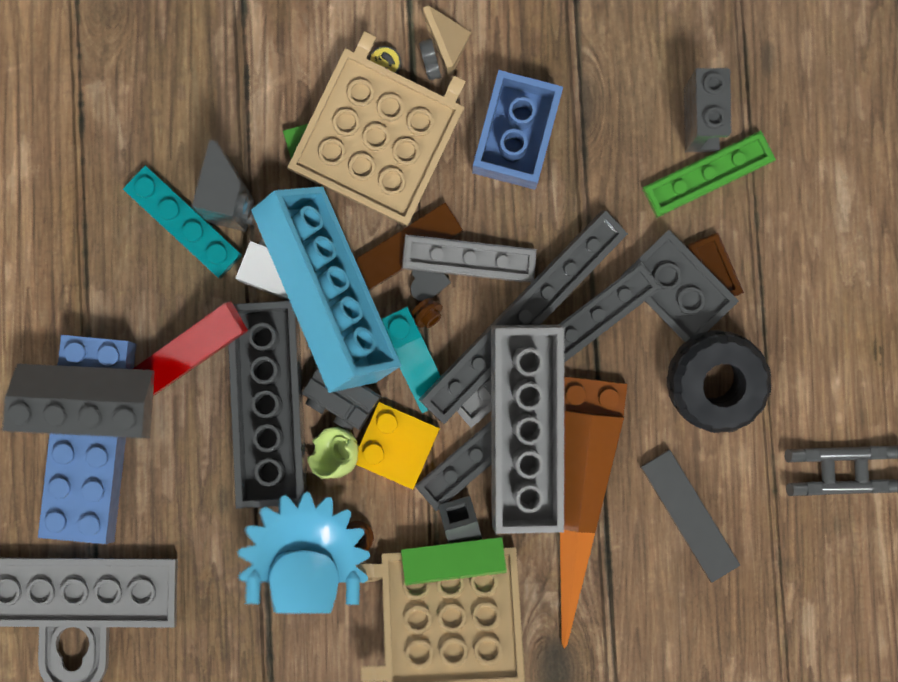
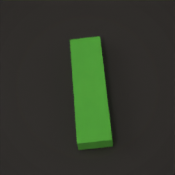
M759 131L643 187L642 190L656 218L774 162L776 158L762 131Z

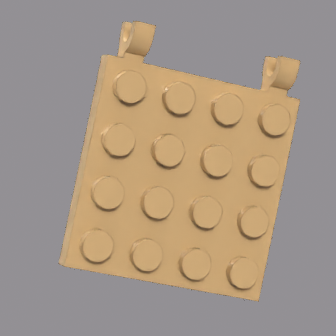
M364 31L354 52L346 48L344 49L287 169L407 227L464 109V106L457 104L456 101L466 81L453 76L443 97L367 59L375 44L376 37Z
M516 547L504 548L506 573L405 585L401 553L382 554V564H358V568L368 576L367 582L383 581L385 666L361 667V681L525 682Z

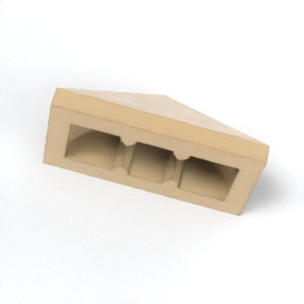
M431 6L423 7V18L447 76L454 74L471 32Z

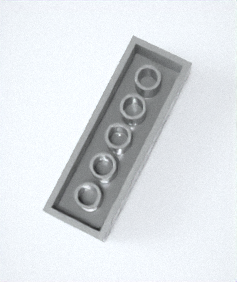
M491 325L492 527L496 534L564 532V327L560 325Z

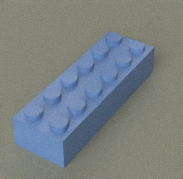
M61 335L58 366L133 369L137 344L122 340ZM49 435L38 538L97 544L115 542L126 437Z

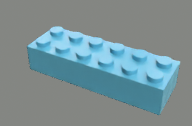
M324 187L274 190L251 209L328 392L331 393L376 383L401 367V363Z

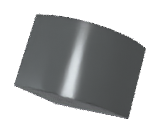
M470 496L438 505L449 544L483 540Z

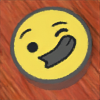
M381 46L373 50L368 60L399 74L401 58L395 49Z

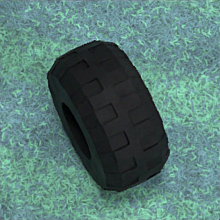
M709 330V332L692 336L691 339L677 349L668 366L669 370L666 379L672 404L689 423L708 432L729 433L749 425L762 413L771 393V371L765 356L751 341L729 331ZM730 364L734 372V380L730 390L723 396L706 398L703 391V383L707 373L715 366Z

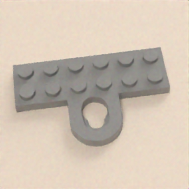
M0 558V627H39L38 667L44 682H101L109 664L110 627L174 628L177 626L178 559ZM71 627L84 631L89 640L88 651L82 658L81 667L76 671H70L65 668L63 657L59 653L60 636L64 630Z

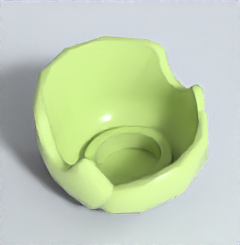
M342 427L325 428L318 437L312 440L315 449L307 457V461L313 474L321 479L341 478L354 469L358 460L359 449L357 440L350 431Z

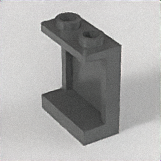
M696 68L685 85V152H717L720 150V137H729L731 135V79L729 68Z

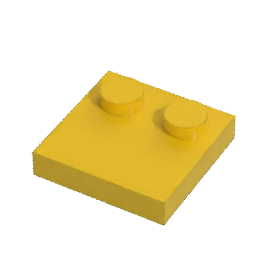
M378 402L358 448L356 465L414 490L440 428Z

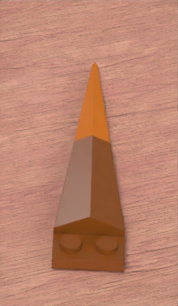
M564 376V532H560L561 643L564 648L568 645L624 421L627 383Z

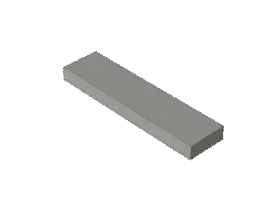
M405 235L401 269L532 283L534 281L537 249Z

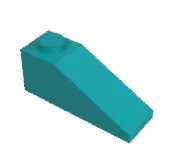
M408 307L381 320L401 363L399 368L423 414L429 410L418 399L441 375Z

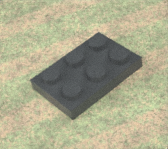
M670 230L659 238L621 275L623 276L640 262L645 265L661 286V289L645 302L684 342H687L694 335L708 332L739 302Z

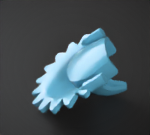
M309 492L301 495L297 507L288 496H281L278 513L267 507H262L259 510L264 527L246 526L245 533L255 545L240 548L237 551L239 557L252 564L238 575L240 581H246L245 604H260V582H269L273 613H331L337 595L338 583H346V604L359 605L360 583L367 582L368 576L357 568L356 565L367 560L370 557V553L354 547L364 535V530L361 528L346 529L351 517L350 510H343L333 515V500L331 497H325L315 507Z

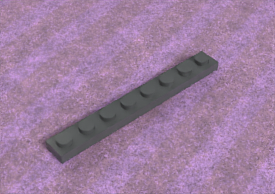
M601 210L491 325H540L628 233L606 210ZM491 325L418 399L442 424H445L491 376Z

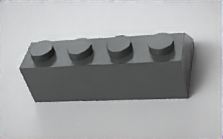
M17 364L5 394L2 431L150 439L155 371Z

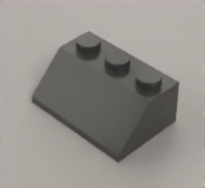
M209 140L192 207L208 223L247 232L248 225H253L255 222L251 211L256 206L254 205L255 200L233 163L216 141Z

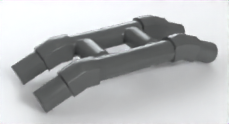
M898 445L787 449L784 453L785 460L788 463L821 461L822 482L788 483L786 486L788 496L898 492V479L869 480L868 460L898 459ZM854 460L855 480L836 481L835 461Z

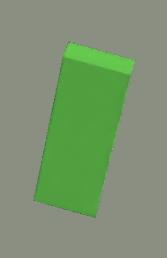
M502 537L401 550L405 585L507 572Z

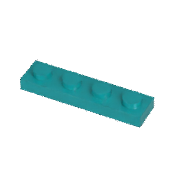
M144 166L123 188L131 198L219 279L243 256L147 166Z

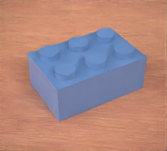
M498 70L472 173L536 190L563 86Z

